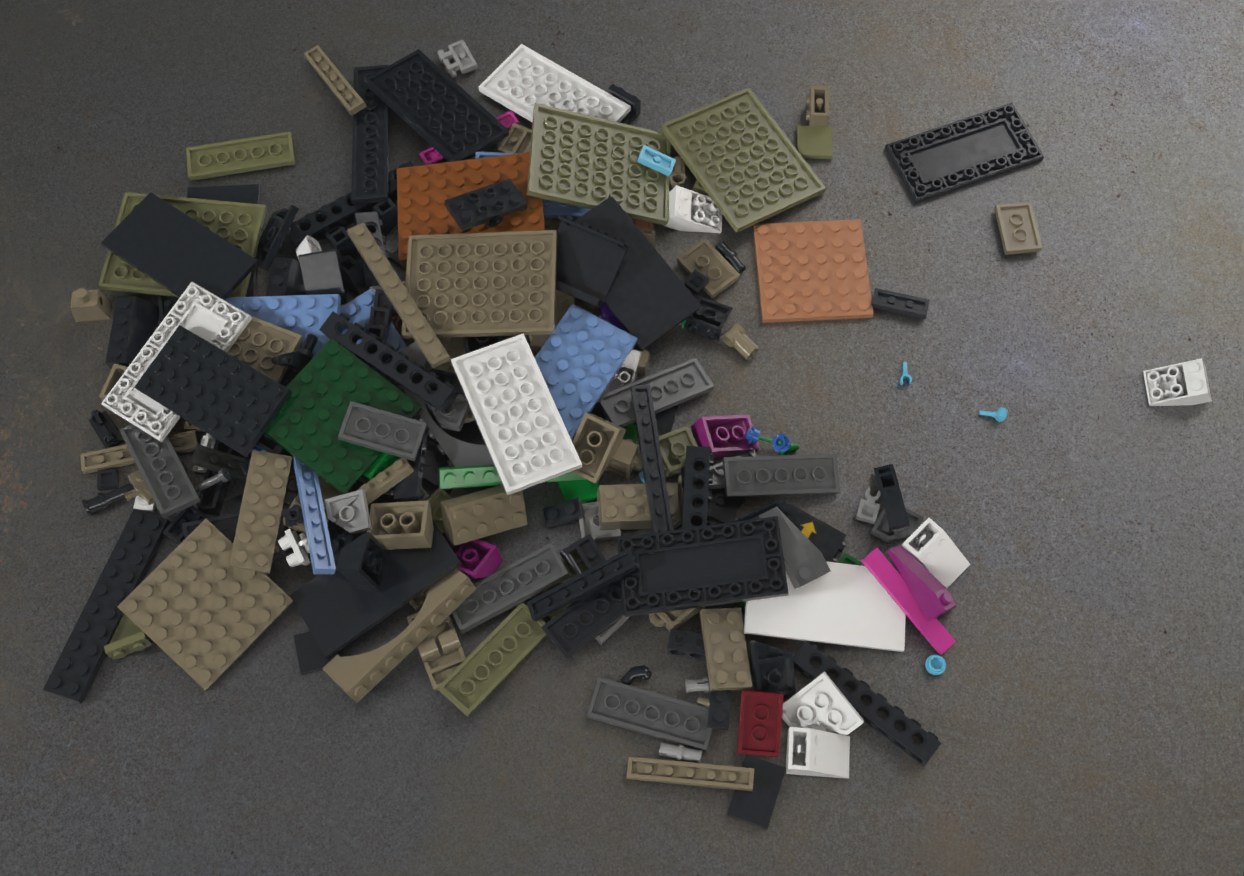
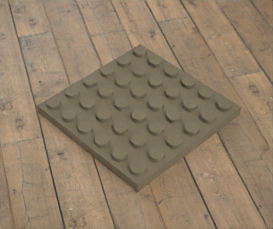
M207 519L117 606L205 691L294 602L265 573L229 567L233 543Z

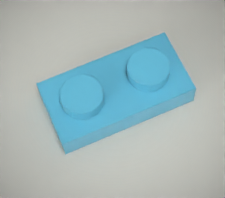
M643 145L637 162L667 176H670L676 159L646 145Z

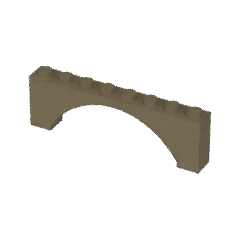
M456 568L429 587L426 599L419 613L411 624L396 638L375 650L360 655L340 657L337 654L322 669L355 703H358L476 590V587L469 577Z

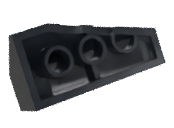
M427 429L425 430L416 460H408L414 472L391 488L390 499H393V502L419 501L425 460L423 456L425 455L427 444Z

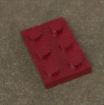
M741 690L737 754L779 757L783 693Z

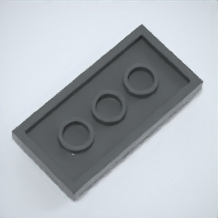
M350 401L338 434V439L415 461L427 423Z

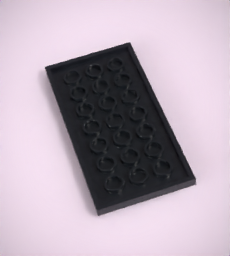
M419 49L365 79V85L448 162L469 160L476 156V152H482L509 136V130Z
M180 325L134 387L246 458L292 394L290 389Z

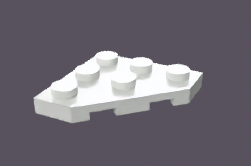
M825 671L783 703L782 718L790 727L811 728L848 735L864 723L863 718Z

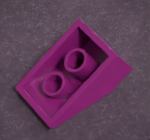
M749 414L704 416L690 426L698 447H710V454H714V460L733 457L760 449L758 442L756 444H748V440L745 439L748 428L753 427Z

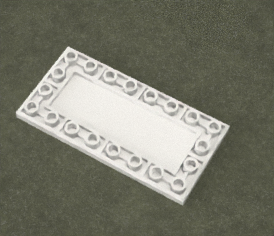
M191 282L101 405L158 441L163 442L180 416L135 389V385L179 325L221 350L228 352L252 317L201 286Z
M827 562L831 570L830 572L794 589L786 573L789 596L746 601L744 634L897 652L904 651L906 614L866 566Z

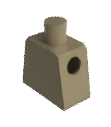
M79 288L73 291L71 296V310L76 322L111 319L112 303L99 290Z

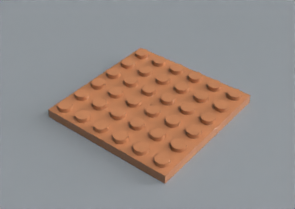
M861 219L753 225L762 323L873 318Z

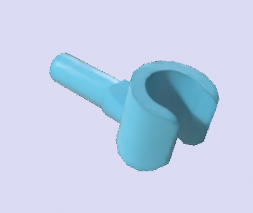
M903 362V373L899 383L903 385V379H907L909 386L912 382V377L907 372V362Z
M1002 407L997 412L980 410L979 415L992 416L997 421L1003 422L1007 417L1008 410Z

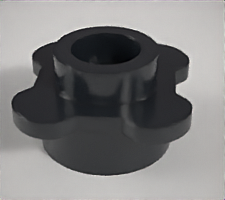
M297 504L293 505L292 508L281 511V515L285 517L287 527H293L304 522L300 511L301 507Z

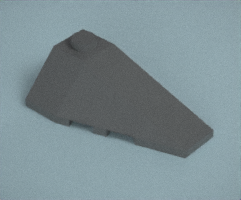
M778 507L759 515V518L778 516L785 570L794 589L831 571L819 549Z

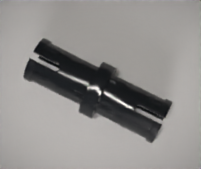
M720 241L715 246V249L739 274L746 269V266L738 259L737 253L732 251L725 241Z

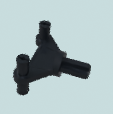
M308 334L302 348L273 357L272 363L278 366H286L288 364L300 372L313 359L314 354L312 352L318 341L317 336Z

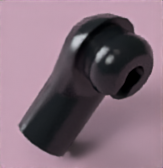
M645 665L630 668L621 678V681L626 685H630L637 677L648 680L652 672Z

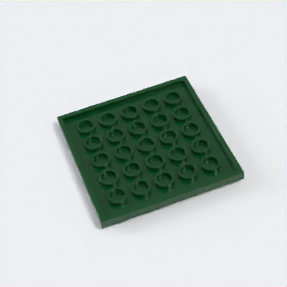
M331 338L286 386V388L292 391V394L264 433L340 493L347 494L383 453L338 439V434L350 401L414 419L419 414L422 406Z

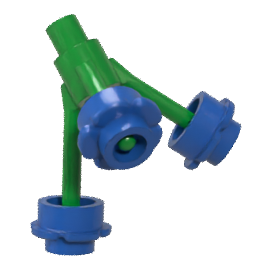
M753 426L748 428L745 435L748 444H756L758 439L772 443L774 445L773 449L776 452H780L779 456L788 455V453L799 450V444L792 443L790 438L783 433L770 439L761 436L760 429Z

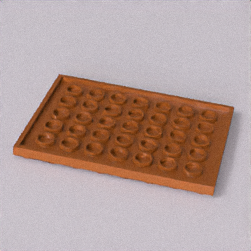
M530 152L397 168L400 264L407 263L410 235L545 230L543 199L527 195ZM507 179H511L528 203L527 209L503 217L502 222L496 227L488 228L486 224H482L464 231L460 229L444 205L447 199Z

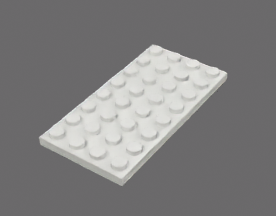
M523 44L479 86L481 93L531 122L533 121L535 103L619 123L631 111L630 105Z
M524 334L451 359L454 371L507 496L582 468L581 460Z

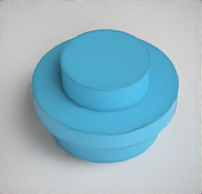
M931 655L927 658L925 667L930 674L940 675L946 669V662L939 655Z

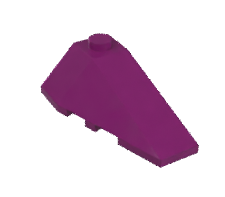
M476 539L455 546L447 540L462 563L457 569L472 578L492 575L503 561L497 546Z
M902 545L887 550V553L929 621L953 610L957 606L947 588Z

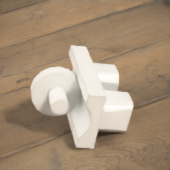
M291 529L284 531L286 535L279 539L278 543L282 550L285 551L292 547L294 553L286 557L289 566L295 567L300 564L306 566L311 562L307 555L310 552L305 533H301L298 536L297 532Z

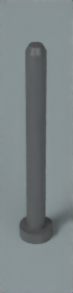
M222 468L218 471L217 475L194 485L196 493L220 481H229L231 479L228 469Z

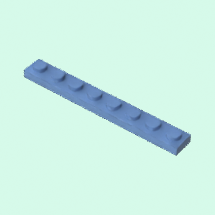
M292 455L313 574H334L336 567L318 475Z

